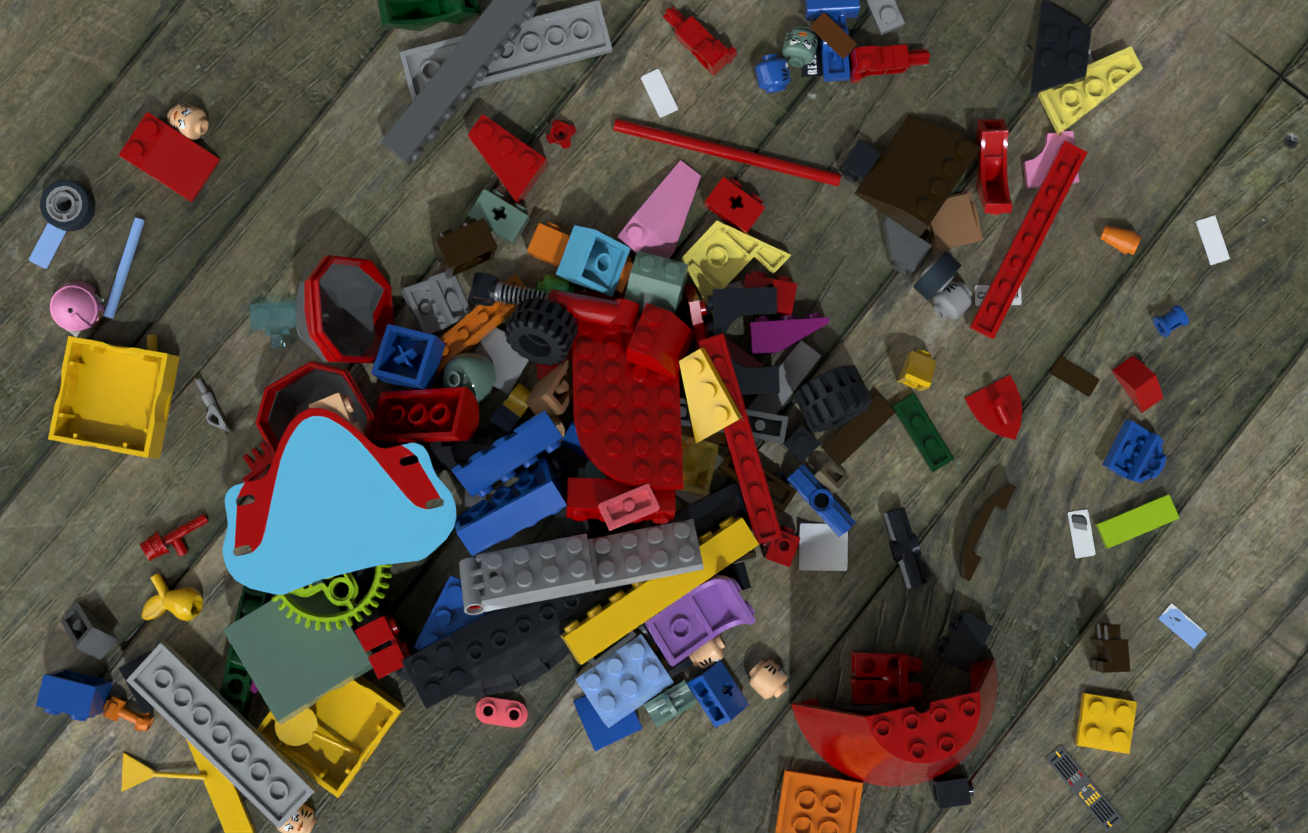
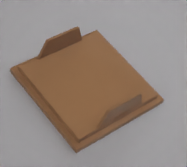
M971 190L948 196L928 226L927 230L933 253L984 240Z

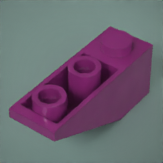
M821 313L807 314V319H796V315L780 316L781 320L770 321V317L754 318L755 322H750L751 356L778 354L829 323V317L822 318Z

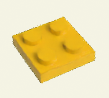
M1083 692L1075 744L1077 746L1130 754L1137 702Z

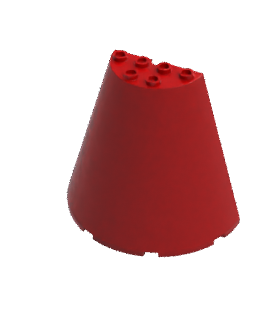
M995 658L974 662L970 670L969 693L931 701L929 709L922 713L917 712L914 706H909L868 716L819 707L817 698L791 703L798 726L808 743L820 757L836 770L861 782L878 786L898 787L915 785L941 776L957 766L971 753L983 737L993 715L997 698Z

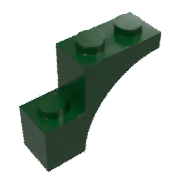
M479 0L378 1L382 27L421 32L440 22L462 24L481 15Z

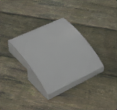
M444 272L431 276L426 281L406 287L401 291L419 332L435 334L456 325L471 312L456 276L447 279Z
M495 328L480 341L475 352L490 359L496 373V383H493V386L509 395L526 367L528 359L518 355L511 348V345L507 343L505 332Z

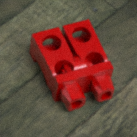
M851 651V674L855 676L851 677V701L854 704L908 703V699L922 697L921 683L908 682V673H921V658L908 656L904 652ZM862 677H879V678H862Z

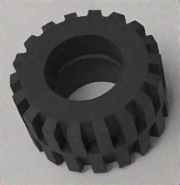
M527 298L519 302L506 328L505 336L507 337V343L521 357L540 365L547 364L551 366L560 364L566 359L578 333V325L575 323V318L569 315L570 312L560 307L561 305L547 299Z

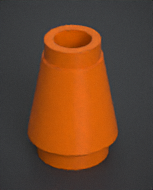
M1106 225L1100 240L1105 241L1125 255L1127 253L1134 255L1142 236L1136 234L1137 231Z

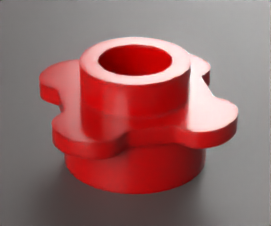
M554 120L551 133L547 135V141L550 144L556 143L561 145L563 149H568L571 146L570 140L572 135L576 133V128L572 124L568 125L561 122V120ZM560 132H563V133H564V135H563L562 137L559 136V133H560Z

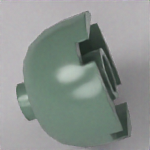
M466 352L454 356L447 363L443 371L442 380L444 388L467 387L474 394L477 403H480L492 395L493 391L491 389L493 383H496V373L488 357L482 356L478 352Z

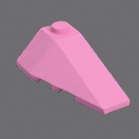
M680 160L617 236V241L630 247V252L635 256L639 250L670 259L675 252L701 175Z

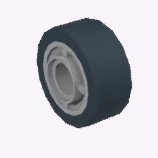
M60 180L53 182L45 189L41 196L40 209L42 216L49 224L63 231L73 232L83 229L90 223L95 213V202L87 188L74 181ZM71 200V208L68 211H64V204Z
M945 252L920 275L921 278L913 288L928 301L951 282L955 277L954 274L962 265L950 253Z

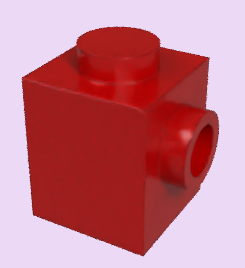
M781 526L780 530L783 538L763 543V546L767 548L764 558L790 568L800 537L795 536L796 530Z

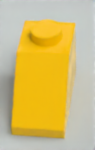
M917 349L916 352H909L897 382L918 391L928 389L932 382L937 361L931 359L932 354Z

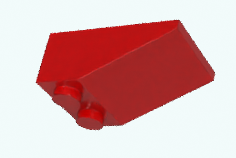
M149 112L145 114L119 153L120 157L192 203L220 162L219 158Z

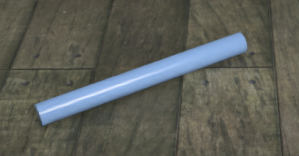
M134 218L103 316L114 319L145 220Z

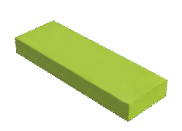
M1166 494L1095 525L1105 548L1108 549L1179 519L1170 495Z

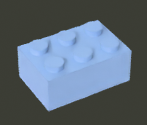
M642 634L614 652L595 668L592 667L575 679L608 728L674 683Z

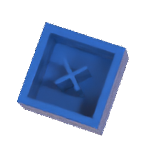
M387 324L371 374L386 383L414 390L431 389L446 344L435 335Z
M66 669L50 672L43 675L36 706L45 708L44 712L48 714L60 715L62 712L70 714V718L73 720L86 721V719L93 718L105 711L103 707L106 701L109 700L113 681Z

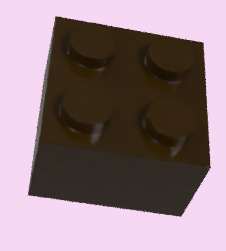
M476 218L470 219L461 225L462 228L454 232L452 229H448L438 235V239L435 240L434 254L447 279L494 258L498 246L484 218L478 221Z

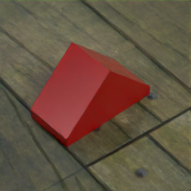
M1131 356L1111 370L1140 413H1143L1163 399L1156 374L1135 356Z

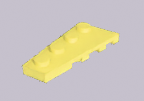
M1132 46L1087 65L1084 81L1066 84L1056 90L1049 89L1040 92L1038 97L1058 136L1139 74L1143 67Z

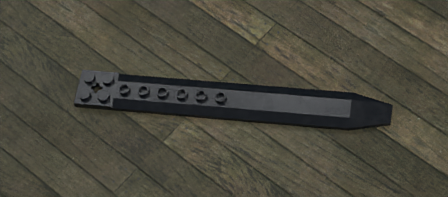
M782 471L773 473L787 483ZM738 482L730 483L675 513L673 521L665 523L669 524L693 519L697 538H699L708 531L714 533L720 529L719 524L732 516L734 519L743 518L750 531H753ZM655 523V524L651 525L650 527L659 526V525H664V524H656V523ZM626 584L492 610L400 660L425 708L428 709L474 684L479 679L559 637L566 632L564 628L575 620H578L580 623L588 617L586 613L597 605L604 607L611 602L609 600L610 596L620 590L626 592L633 586L632 584ZM436 664L439 667L445 666V671L442 672L443 676L441 678L437 676L432 677L430 674L434 671L433 666Z

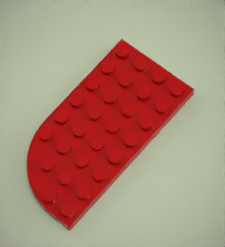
M614 291L613 297L599 292L573 293L615 301L616 299H624L626 291L623 294ZM638 314L636 326H637L638 321H639V319H640V317H641L640 314ZM575 320V323L578 325V333L572 344L574 426L579 443L585 454L599 470L622 484L638 488L649 483L651 490L683 489L679 373L676 379L626 361L627 347L633 333L616 331L609 326Z

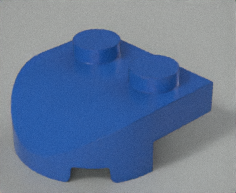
M1126 419L1102 466L1122 478L1138 483H1143V481L1149 478L1154 479L1161 473L1166 462V455L1163 454L1162 448L1164 441L1158 434L1151 433L1134 421Z

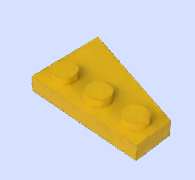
M701 348L679 361L695 443L704 440L742 418L705 348Z

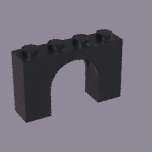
M777 287L712 289V295H707L708 311L713 310V321H708L709 337L724 333L725 337L730 325L742 316L777 314ZM731 358L741 395L780 393L778 366L748 367L736 363Z

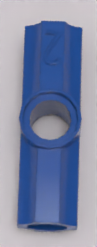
M803 464L786 479L838 537H841L856 523L833 498L832 494L822 486ZM819 493L827 497L828 502L824 508H818L814 504V498Z

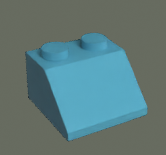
M574 225L556 275L580 286L613 297L630 247L595 229Z

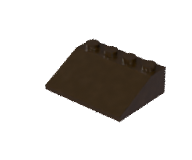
M908 115L854 194L919 238L928 228L981 148L957 132Z

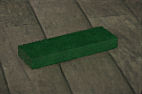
M915 393L908 395L891 406L931 473L954 460L953 455Z

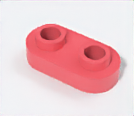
M486 696L478 702L476 716L481 722L486 724L516 728L526 722L528 708L519 700ZM491 706L493 714H485L484 707ZM517 710L519 718H511L510 711Z

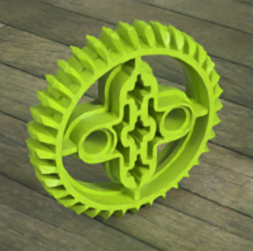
M393 564L376 566L371 588L358 604H355L354 601L358 595L359 587L351 572L343 574L344 577L334 579L329 585L327 583L315 585L316 582L309 584L308 588L304 586L286 594L276 595L272 598V601L276 602L282 599L283 603L278 607L280 611L286 607L290 608L286 613L287 618L292 617L294 613L298 614L295 619L296 624H299L303 618H306V628H310L312 622L315 621V630H321L323 622L326 623V630L331 631L332 622H336V627L340 630L343 628L342 620H345L348 627L353 626L351 617L355 616L356 620L361 622L363 620L360 614L362 610L366 615H370L372 612L367 606L369 604L375 608L379 606V603L374 600L375 596L383 599L385 594L379 591L380 587L389 588L388 583L382 582L383 577H392L391 573H384V567L390 568ZM333 576V577H329V578H325V579H332V578H335V577H337V576ZM340 582L346 583L349 587V593L344 598L339 597L335 592V588ZM323 590L331 603L337 606H347L348 610L336 614L315 613L296 603L291 598V594L293 593L299 597H309Z

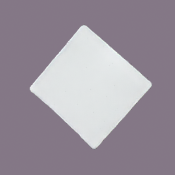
M801 523L799 530V570L847 571L848 531L841 537H838L827 524Z

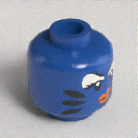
M777 54L762 56L763 62L755 66L759 88L766 90V93L786 90V85L791 82L788 61L784 58H778Z

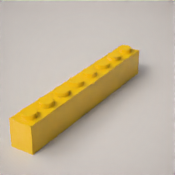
M731 516L719 524L720 529L714 533L708 531L697 538L703 570L631 583L632 588L626 592L620 590L610 596L609 600L611 602L604 607L597 605L586 613L588 617L580 623L578 620H575L564 628L566 632L560 636L576 661L581 665L758 546L759 543L744 519H734Z

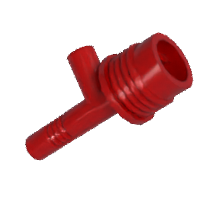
M203 513L189 521V523L187 522L164 536L157 530L153 535L139 543L140 547L149 561L156 557L159 558L166 553L169 554L170 550L167 546L169 544L173 545L179 557L188 553V549L181 537L209 521Z

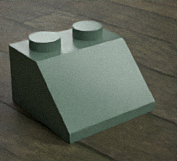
M638 250L630 272L624 299L638 303L640 305L638 314L640 315L646 303L676 314L687 280L689 264Z

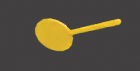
M307 708L282 725L275 721V733L287 745H303L314 736L354 755L359 756L361 754L359 750L316 732L318 727L317 717L310 708Z

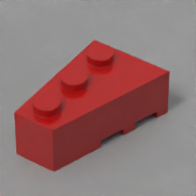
M482 114L468 133V137L513 200L520 205L547 168V159Z

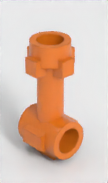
M113 695L110 700L106 701L103 710H105L103 713L104 717L113 721H118L119 717L136 724L134 729L140 732L142 730L147 732L151 728L154 717L150 716L151 713L143 714L142 712L139 714L125 707L127 701Z

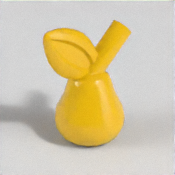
M160 573L150 578L159 594L147 600L143 606L142 619H157L166 610L183 621L193 620L200 614L203 607V598L198 589L184 587L169 590Z

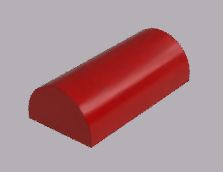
M467 387L380 392L369 440L374 444L469 440L475 434L479 423L477 400Z

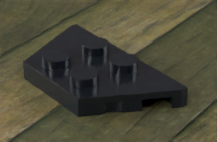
M1042 1L1040 5L1029 97L1038 96L1040 92L1049 89L1056 90L1062 88L1066 84L1084 81L1087 73L1092 28L1047 1Z

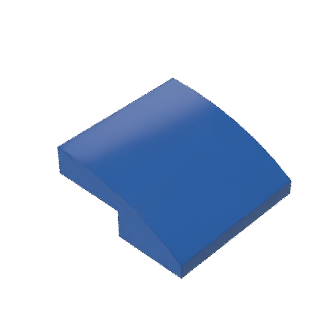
M586 695L573 701L595 751L643 729L635 710L608 728Z

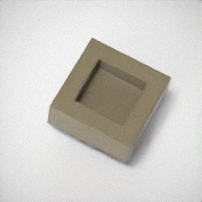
M832 458L814 475L831 494L835 493L849 478Z

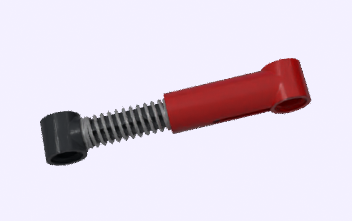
M481 272L474 273L468 297L469 301L482 306H493L496 302H504L505 304L509 303L516 306L527 298L547 299L561 305L560 307L569 311V315L573 316L575 320L609 326L616 331L633 333L635 331L640 309L638 303L627 299H616L614 301L552 289L550 293L549 291L545 293L544 290L540 292L539 289L536 291L535 288L527 290L526 287L522 289L521 286L518 288L517 285L513 287L512 284L509 286L508 283L506 285L503 282L500 283V279L496 276Z

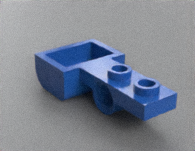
M804 0L806 21L817 20L822 13H826L849 35L848 28L846 27V18L858 17L860 9L859 0ZM820 38L823 82L849 80V55L842 59Z

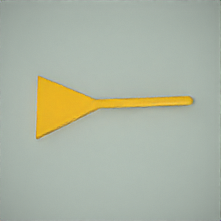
M123 752L121 792L153 777L207 779L206 774L157 772Z

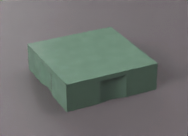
M321 579V580L317 581V582L315 583V585H317V584H319V583H324V582H323L322 579ZM323 590L309 597H299L293 593L291 594V598L296 603L309 611L320 614H336L341 612L337 605L331 603ZM282 599L276 602L271 600L223 629L276 721L281 725L314 705L328 692L345 686L373 668L368 659L369 656L345 620H342L343 628L340 630L337 629L336 622H332L331 631L326 630V623L323 622L321 630H315V621L312 622L310 628H306V618H303L299 624H296L295 619L298 614L294 613L292 617L287 618L286 613L290 608L286 607L282 611L278 609L279 605L283 603Z

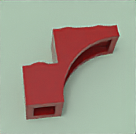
M978 119L975 144L981 149L977 153L979 165L976 189L984 213L992 215L1011 213L1012 201L1007 176L1009 133L1004 119Z

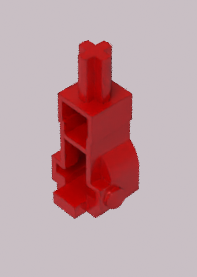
M674 7L666 10L663 18L676 30L677 40L712 75L715 76L727 63L731 64L733 62L732 60L737 56V50L733 46L727 49L692 15L686 19Z
M907 44L855 48L849 54L851 84H857L861 78H866L867 76L900 74L907 71L910 66L928 65L930 53L927 49L908 51Z

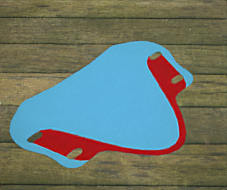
M309 408L299 413L289 423L279 442L268 473L261 479L234 485L226 493L225 508L228 527L223 544V557L229 573L239 583L248 588L271 594H286L321 579L373 566L420 561L426 558L447 539L453 530L456 521V505L451 492L436 476L426 449L420 444L408 443L387 449L379 448L351 423L335 412L323 408ZM412 455L418 457V462L407 466L400 464V459ZM253 495L255 497V501L250 504L239 506L236 503V499L242 496ZM437 498L444 500V504L441 507L428 509L425 506L429 500ZM245 545L252 547V551L249 554L236 556L233 553V550L237 547Z

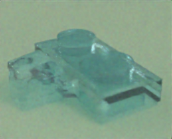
M295 301L249 304L251 330H265V335L271 338V348H285V335L290 334V328H297Z

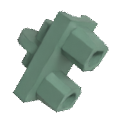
M682 680L644 703V706L656 727H659L698 702L685 680Z

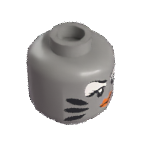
M951 281L940 293L937 292L933 296L935 305L933 309L943 319L945 317L951 320L958 319L971 306L972 293L964 283Z

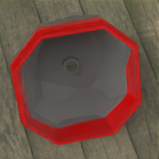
M326 255L304 271L295 297V321L299 338L325 362L375 363L387 324L394 325L391 286L371 260Z
M310 361L265 387L255 425L273 456L289 423L299 413L309 409V404L336 393H342L345 397L349 396L355 410L351 412L354 421L360 422L365 437L369 440L375 416L348 370Z

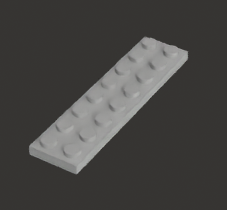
M597 0L535 16L530 20L525 19L520 26L521 31L513 41L509 40L506 43L503 55L499 60L491 62L485 78L482 81L477 80L472 89L613 52L600 1ZM465 35L399 52L412 102Z
M166 641L161 642L126 680L279 829L318 789Z

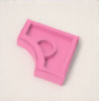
M1073 131L1062 132L1059 136L1057 132L1045 135V146L1040 155L1023 163L1026 189L1040 187L1063 141L1075 145ZM1077 173V175H1076V177H1075V179H1074V181H1073L1072 184H1075V183H1078V182H1079V174H1078V173Z

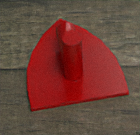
M1011 375L964 398L977 421L986 429L999 436L1013 440L1016 439L1021 426L1022 404L1017 386Z

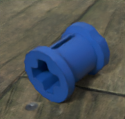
M1175 305L1168 313L1161 317H1154L1153 323L1163 337H1168L1171 331L1181 325H1188L1189 319L1183 308Z

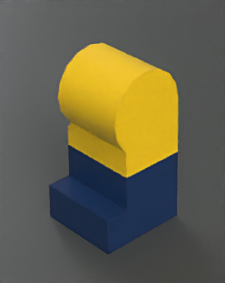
M519 383L497 412L493 414L490 421L503 431L512 433L529 409L525 402L532 391Z

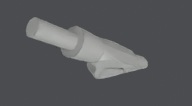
M201 378L197 379L195 383L202 393L201 399L206 407H208L206 413L207 422L231 433L232 431L219 410L212 392H208ZM213 414L219 419V424L211 420Z

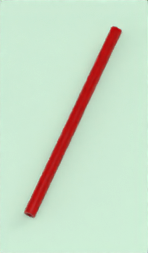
M616 118L613 131L837 187L840 183L841 174L618 118Z

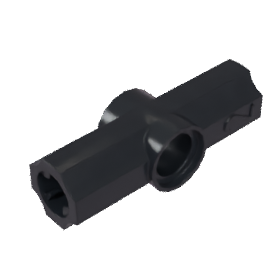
M905 507L882 513L890 537V550L895 562L898 563L905 588L909 589L928 583L920 555H922L921 548L915 533L912 532Z

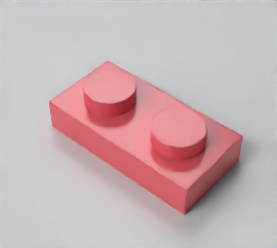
M648 483L599 504L598 508L609 531L659 511L660 506Z

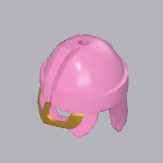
M74 281L62 286L55 292L50 302V312L54 321L62 328L70 331L94 329L104 312L103 305L98 302L94 294L96 289L83 281Z

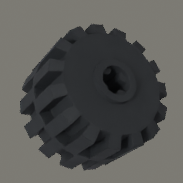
M855 365L841 366L829 370L808 381L794 395L811 432H822L840 426L862 414L873 403V399Z

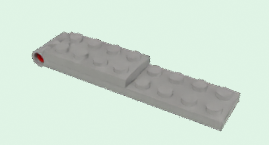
M693 519L588 539L587 534H581L478 554L476 558H466L459 563L464 612L468 615H478L487 611L704 569Z

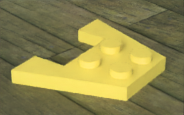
M716 221L687 251L681 260L683 263L689 264L688 273L708 308L707 295H712V289H725L753 258L773 275L790 258L791 254ZM712 310V311H709V312H710V314H711V316H712V318H713V310Z

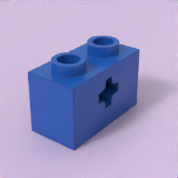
M721 660L703 669L686 683L715 728L731 721L749 706L743 693Z

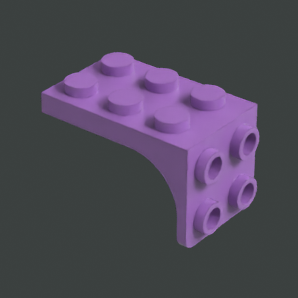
M715 574L644 622L669 665H676L715 636L733 626L740 624L752 625L756 622L753 614H755L754 609L748 601L743 600L739 593L741 588L734 578L730 579L727 576Z

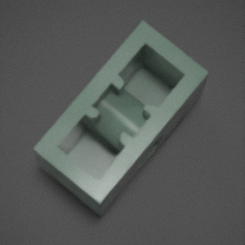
M484 189L469 212L468 217L470 219L476 218L477 221L484 218L490 232L515 246L530 222L529 216L526 215L528 210L517 203H514L513 206L504 201L506 197L494 189L491 192ZM504 210L506 218H500L497 221L495 213H502Z

